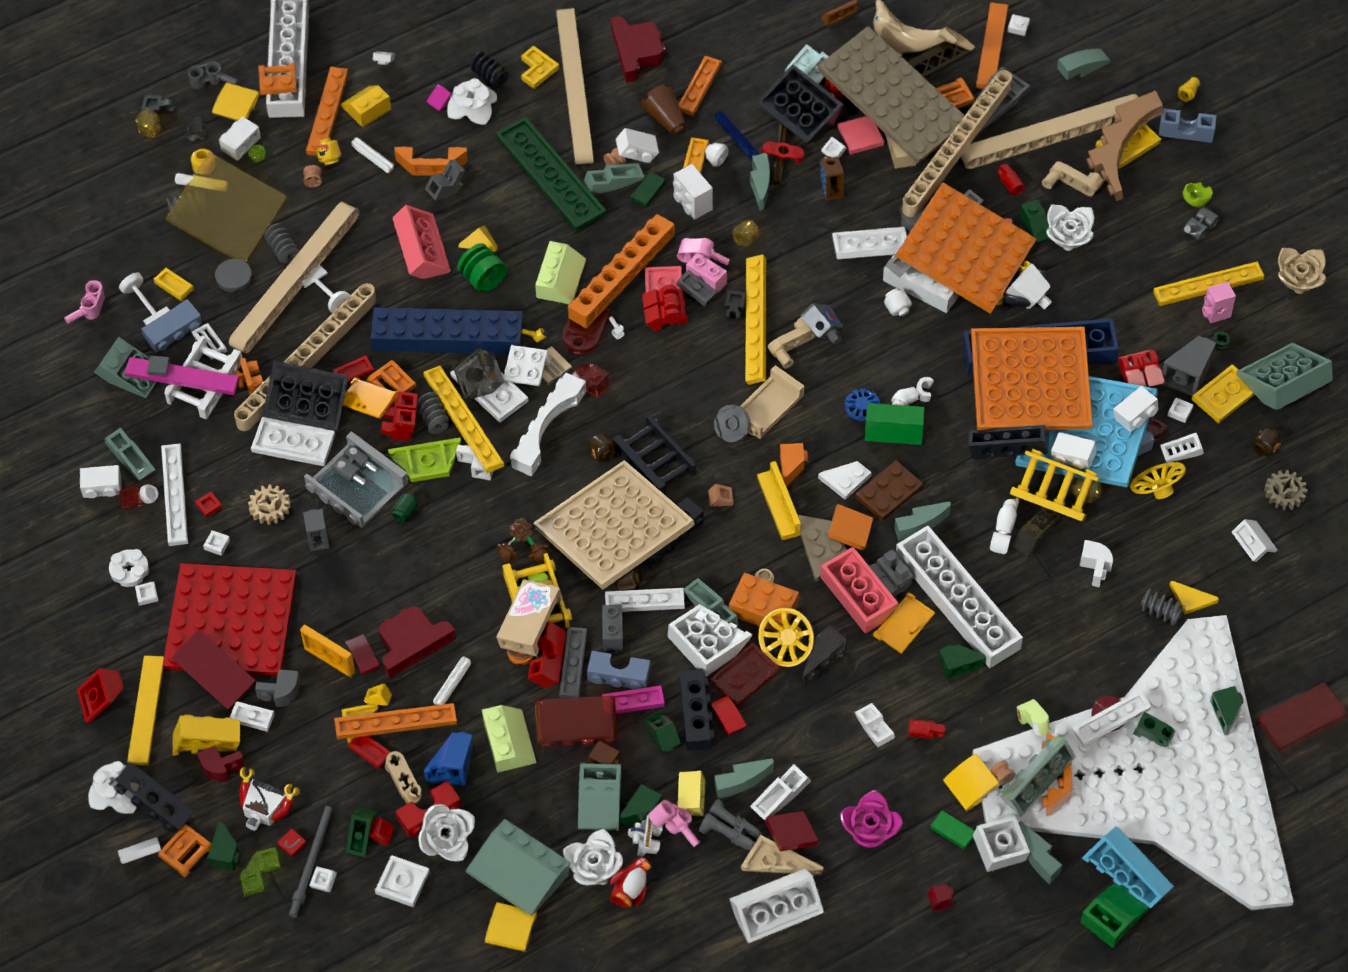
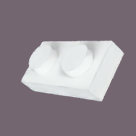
M236 701L230 718L240 720V725L268 732L275 714L272 710Z

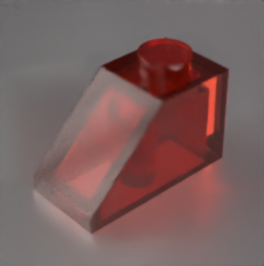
M594 364L579 365L571 374L586 381V391L597 398L609 386V373Z

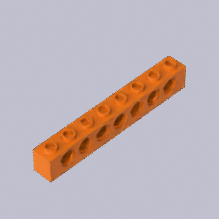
M658 214L653 219H649L646 226L636 233L631 242H627L624 249L617 253L608 265L604 266L602 272L592 279L586 289H582L579 296L569 303V319L587 329L675 236V224Z

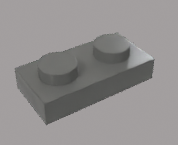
M689 270L676 283L679 288L704 307L717 293L716 290Z

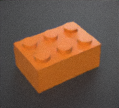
M744 573L729 603V609L737 615L738 619L760 627L763 619L773 610L779 608L796 610L799 592ZM782 613L773 616V619L778 624L784 626ZM787 613L789 623L793 616L791 613ZM768 621L765 629L778 632L779 630L774 628Z

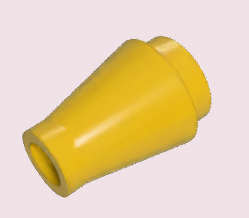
M1195 77L1191 78L1178 89V97L1184 102L1193 100L1200 81Z

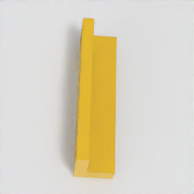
M776 461L770 462V471L757 474V479L783 541L800 536L801 523Z

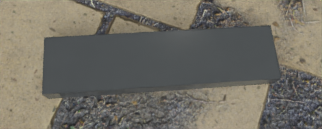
M568 627L559 693L560 700L579 701L587 628Z

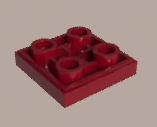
M804 811L766 817L765 823L780 852L818 845L819 840Z

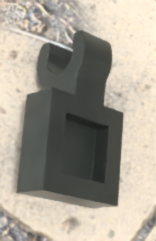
M145 95L142 112L143 114H161V110H164L167 113H174V101L171 99L163 100L162 96Z

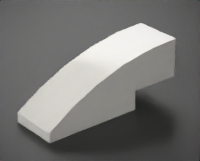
M793 764L750 807L766 820V817L773 816L795 798L811 780Z

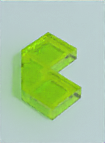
M276 847L255 852L248 866L241 872L240 879L244 896L265 891L261 873L281 868Z

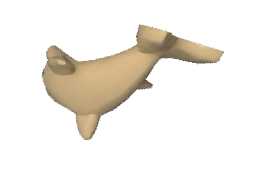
M882 0L876 1L877 12L873 20L874 29L900 56L904 53L921 52L930 49L944 41L956 44L967 50L975 48L971 42L947 27L940 30H921L906 26L889 11Z

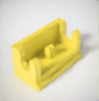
M679 772L678 807L686 809L691 816H704L705 778L702 772Z

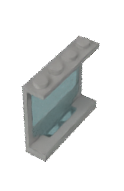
M351 431L346 436L347 446L313 478L308 474L304 476L305 487L311 493L315 492L319 495L324 503L332 505L337 513L344 514L352 524H357L362 528L409 481L407 472ZM350 445H353L369 456V462L379 468L376 473H373L365 467L358 473L360 477L367 481L364 487L354 480L352 482L347 481L332 470L335 461L343 455V452Z

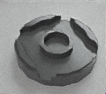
M229 259L217 267L215 279L218 286L224 291H241L250 284L252 271L249 264L245 261Z
M726 405L717 412L718 414L714 419V429L717 436L726 442H739L748 435L751 420L748 412L743 407Z

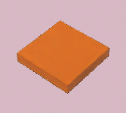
M837 504L827 537L863 551L866 547L873 518Z

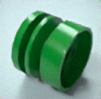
M479 243L469 248L462 255L457 269L464 278L470 281V284L477 291L486 293L502 281L506 274L507 266L485 244Z

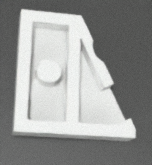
M858 461L818 474V479L845 500L871 477V472Z

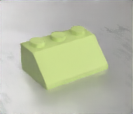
M550 241L535 285L536 298L569 304L574 300L586 258L568 244Z
M503 705L483 709V722L497 773L536 763L522 710Z

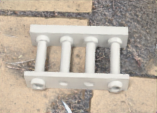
M201 336L194 343L190 355L183 364L184 367L235 375L234 372L241 366L239 359H242V354L234 349L231 355L227 356L206 347L205 337ZM202 354L225 362V365L222 369L217 370L198 361ZM173 384L168 385L164 392L168 404L171 405L175 397L197 406L200 417L206 420L223 395V393L203 390L207 392L204 398L198 399L181 392L182 386Z

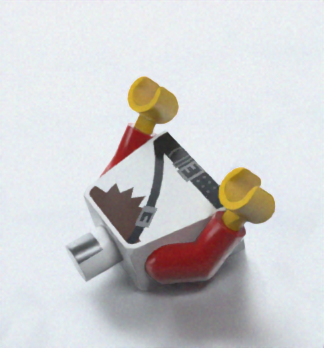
M243 767L240 770V775L244 779L241 781L239 796L240 806L245 816L249 818L246 827L256 831L260 823L270 826L274 821H278L288 815L294 801L293 796L299 794V788H295L293 793H291L292 784L286 785L283 791L254 779L249 781L254 776V770L250 769L249 776H246V768Z

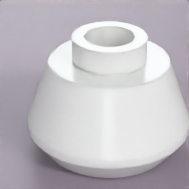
M720 143L710 144L705 151L706 158L712 166H720L728 155L727 145Z

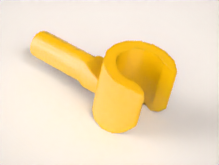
M542 328L535 332L525 329L521 331L522 334L533 337L536 342L546 338L542 334L544 333Z

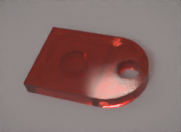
M605 308L587 329L568 317L563 330V343L565 347L577 354L593 351L600 342L611 310ZM576 341L583 343L581 346L574 345Z

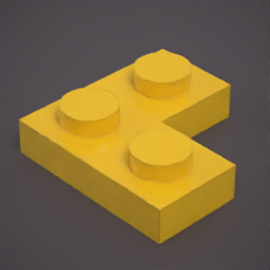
M532 46L521 55L522 61L531 67L521 75L522 80L534 89L559 69L557 62L535 46Z

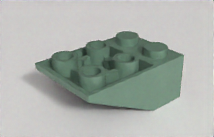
M118 337L94 373L110 384L146 398L156 384V381L125 376V370L130 357L150 360V358Z
M580 764L578 829L619 830L621 765Z

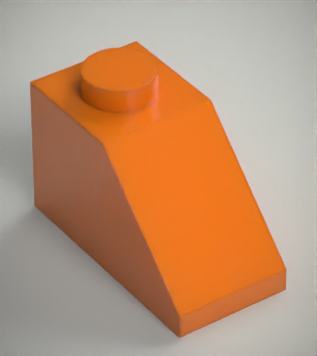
M803 443L780 444L781 473L786 487L804 470V462H808L807 450H804Z

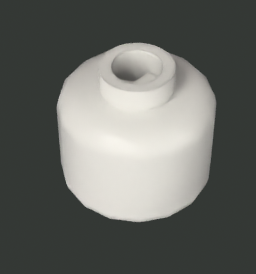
M895 288L885 295L884 304L891 315L902 317L909 313L912 302L904 290Z

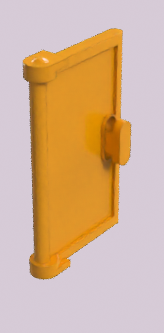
M355 377L351 382L350 388L345 393L343 406L381 419L392 402L398 399L399 392L379 387Z
M908 592L879 629L873 633V636L879 641H884L902 654L934 616L935 612Z

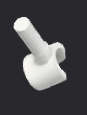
M611 316L609 320L615 328L612 330V334L618 340L624 336L623 326L618 325Z

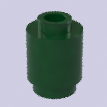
M410 493L402 494L393 508L392 516L402 523L409 520L419 505L417 498Z

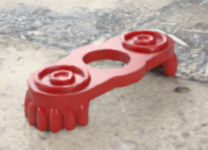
M766 142L762 147L761 153H766L767 158L769 155H774L782 159H795V163H800L804 160V151L797 146L787 143ZM785 147L789 152L781 154L778 149Z

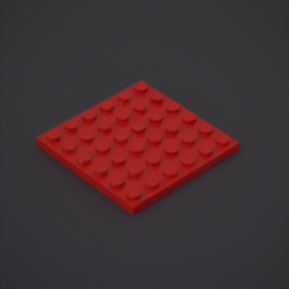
M180 563L162 665L163 669L184 671L172 660V657L200 630L249 675L278 676V670H282L297 575L296 570Z

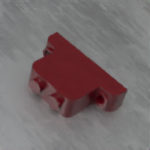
M622 17L610 18L611 31L626 83L636 81L640 69L658 66L663 62V55L666 54L665 45L660 42L662 41L661 31H657L654 23L647 22L629 26Z
M415 606L403 609L395 617L386 619L379 627L381 642L389 651L383 657L384 671L389 679L456 640L455 629L447 621L432 625L420 608Z

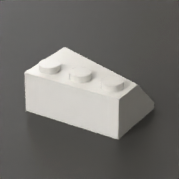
M700 604L670 623L668 627V638L697 669H703L704 676H708L736 657L752 637L751 633L743 632L737 628V625L732 622L729 624L722 620L718 614Z

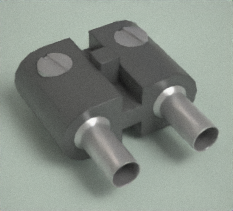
M350 445L332 466V470L347 481L352 482L354 480L363 487L367 481L360 477L358 473L365 467L373 473H376L379 468L369 462V456L353 445Z

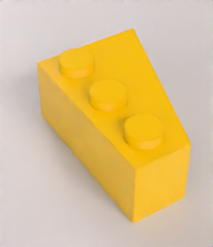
M180 716L173 732V755H179V751H191L192 754H197L198 750H205L215 745L218 752L236 751L240 743V720L232 718L218 719L211 716Z

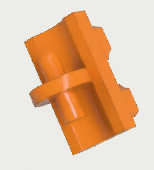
M245 358L239 360L243 373H240L239 370L234 372L235 376H239L237 386L243 388L244 383H246L249 395H251L263 383L261 375L250 376L259 373L257 361L246 362Z

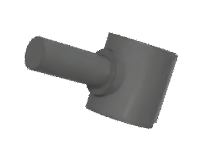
M215 61L192 66L188 70L190 85L194 89L203 88L206 82L212 85H218L222 81L233 85L238 84V80L224 74L221 65Z
M1202 207L1196 217L1188 221L1184 231L1201 241L1216 226L1220 217L1206 207Z

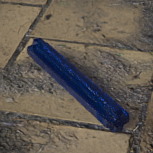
M723 111L715 114L717 122L751 161L752 156L759 155L758 151Z

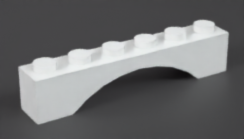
M565 373L563 378L557 381L556 389L548 395L547 403L539 409L536 420L530 423L527 434L521 437L519 446L512 451L510 455L512 468L533 476L541 463L540 442L546 427L560 413L579 404L586 393V381L568 373Z

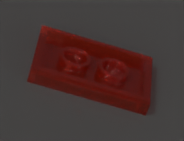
M751 643L712 676L710 682L722 694L728 696L734 705L738 707L780 671V667L754 643Z

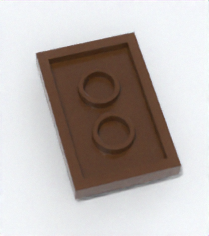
M895 460L855 494V498L883 522L921 490L923 483Z

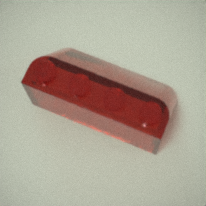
M615 696L535 701L537 743L542 744V747H554V743H562V746H574V742H582V745H593L594 741L612 744L614 740H618Z

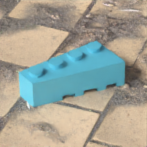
M1117 826L1109 831L1082 858L1086 862L1091 861L1097 866L1096 869L1101 873L1106 872L1113 877V881L1119 886L1124 885L1129 889L1130 894L1150 908L1174 887Z

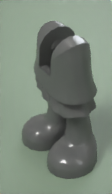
M719 799L714 802L699 829V832L703 834L708 833L711 829L718 831L728 837L731 843H735L736 846L751 850L755 843L747 838L746 835L756 840L762 835V832L747 822L745 818L741 819L739 815L736 818L729 813ZM716 818H721L722 820L728 822L729 824L734 826V829L725 825Z

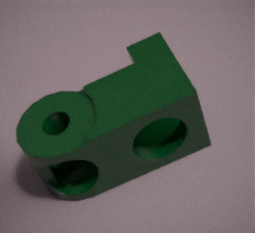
M1144 712L1133 734L1154 741L1159 746L1168 747L1175 735V730L1170 725Z

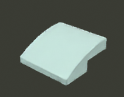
M806 44L785 71L794 64L819 84L825 76L817 70V67L829 56L823 52L821 54L817 53Z

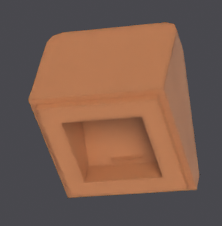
M719 484L709 489L710 506L733 505L732 488Z

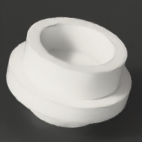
M144 485L141 487L139 495L144 503L150 504L157 499L158 491L152 485Z

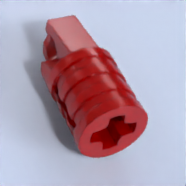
M1007 164L1000 165L998 174L1011 195L1016 196L1022 193L1025 185L1016 172Z
M909 720L908 737L933 739L934 737H943L945 734V725L935 724L933 721Z

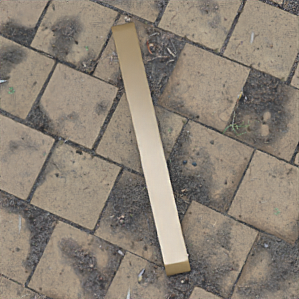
M574 8L556 10L575 165L593 163Z
M1002 70L995 75L903 198L902 208L905 216L914 217L920 212L1009 93L1012 82L1010 72Z
M1128 95L972 143L961 155V159L967 169H973L1108 127L1116 123L1114 114H1116L1115 106L1136 99L1138 95Z
M340 202L232 333L229 339L231 347L244 353L251 351L303 287L299 280L307 279V275H310V272L324 261L357 220L359 215L357 208L344 202Z
M362 284L284 363L312 368L375 305L376 295L374 287L371 284ZM269 377L234 412L236 425L239 430H250L263 417Z

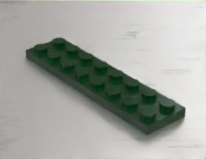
M526 117L496 133V138L576 232L606 215V209Z

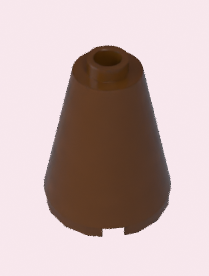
M662 84L647 93L649 97L646 100L644 98L641 100L640 105L671 134H680L685 130L686 122L672 87L667 84V87Z

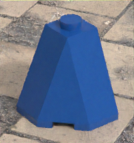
M452 732L425 768V782L443 784L448 781L450 785L465 787L474 745L473 736L466 732Z

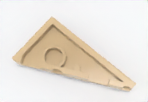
M760 835L741 865V870L795 873L806 869L810 874L821 875L823 872L822 866L791 850L780 852L774 841Z

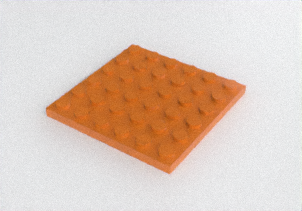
M942 182L895 256L991 314L1037 238Z
M1085 327L971 329L977 431L1045 425L1046 430L1092 429Z

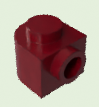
M947 884L934 885L929 889L930 891L927 893V896L934 911H941L952 907V899L955 896L951 886L947 887Z

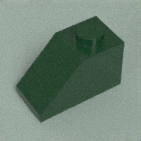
M1038 199L1022 204L1019 218L1027 232L1037 238L1034 244L1051 240L1046 233L1049 228L1046 212Z
M957 644L954 646L948 645L939 650L938 660L947 679L984 668L985 656Z
M1235 686L1212 692L1210 699L1224 735H1228L1244 703L1242 694L1237 691Z
M663 713L644 720L651 737L661 751H671L681 744L674 723Z
M641 784L620 815L621 825L627 826L647 820V815L662 802V795Z
M358 807L353 812L346 853L366 857L372 840L370 833L375 818H377V811Z
M218 822L208 861L210 867L234 871L236 864L240 863L241 852H239L236 842L223 822Z

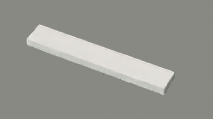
M181 444L164 445L161 447L169 546L188 544Z

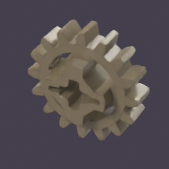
M1286 470L1285 474L1281 471H1278V475L1272 473L1271 478L1267 479L1264 491H1266L1265 497L1270 498L1269 503L1275 502V508L1282 506L1283 510L1287 506L1291 510H1293L1294 505L1299 507L1301 502L1305 501L1307 489H1305L1306 483L1302 482V477L1296 478L1295 472L1290 475L1289 470Z

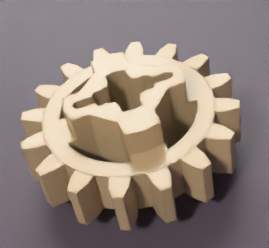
M271 485L268 486V489L261 486V491L254 490L255 496L250 495L251 501L248 502L250 515H253L254 520L259 519L261 524L267 521V524L270 525L273 520L277 524L278 518L284 520V514H289L288 508H291L289 495H286L284 489L280 491L279 486H276L274 489H272Z

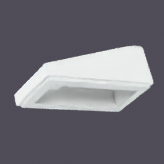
M1197 433L1160 445L1166 463L1204 454ZM1186 445L1188 450L1184 451L1183 446ZM1175 447H1179V453H1177ZM1171 448L1174 455L1170 456L1168 449Z

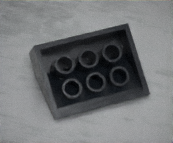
M794 64L757 101L759 106L807 145L835 127L847 114L844 105Z
M273 360L262 416L337 432L348 376Z

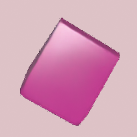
M438 84L427 99V103L440 112L448 105L451 93Z

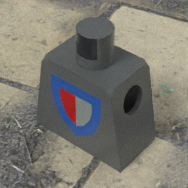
M812 303L800 315L817 337L829 339L833 345L838 344L842 340L838 332L843 329V325L830 305Z

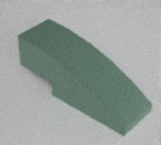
M1087 49L1058 59L1057 69L1068 80L1078 74L1080 77H1083L1109 64L1111 60L1101 49Z
M766 153L752 156L753 171H750V184L759 210L764 209L769 193L770 170Z
M639 163L606 165L604 170L587 171L584 183L592 194L613 191L644 179V175Z
M119 428L105 438V444L139 481L155 471V468L134 441L128 438L122 428Z
M950 501L912 508V515L895 518V532L898 541L905 540L926 526L932 529L950 515Z
M699 578L683 589L695 606L700 604L718 614L722 620L729 624L732 622L737 626L739 625L737 615L724 605V600Z
M773 758L733 765V773L715 775L717 798L720 799L743 792L765 779L773 772Z
M1020 821L1018 824L1030 851L1027 859L1038 874L1050 884L1060 874L1062 864L1050 855L1052 846Z

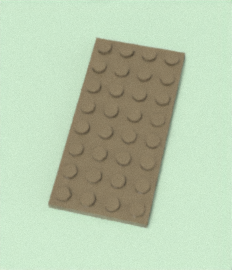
M869 26L817 67L819 72L917 164L942 145L965 116Z

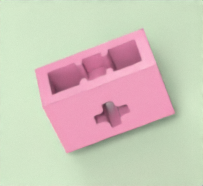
M699 253L686 264V272L689 270L717 291L716 295L727 284V271Z
M1229 282L1207 288L1202 312L1210 323L1230 318L1232 315L1236 295Z

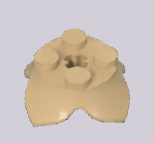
M1282 248L1278 257L1280 268L1278 276L1280 280L1298 294H1303L1305 291L1323 285L1326 280L1325 274L1322 273L1326 263L1323 250L1312 249L1304 254H1299L1295 249Z

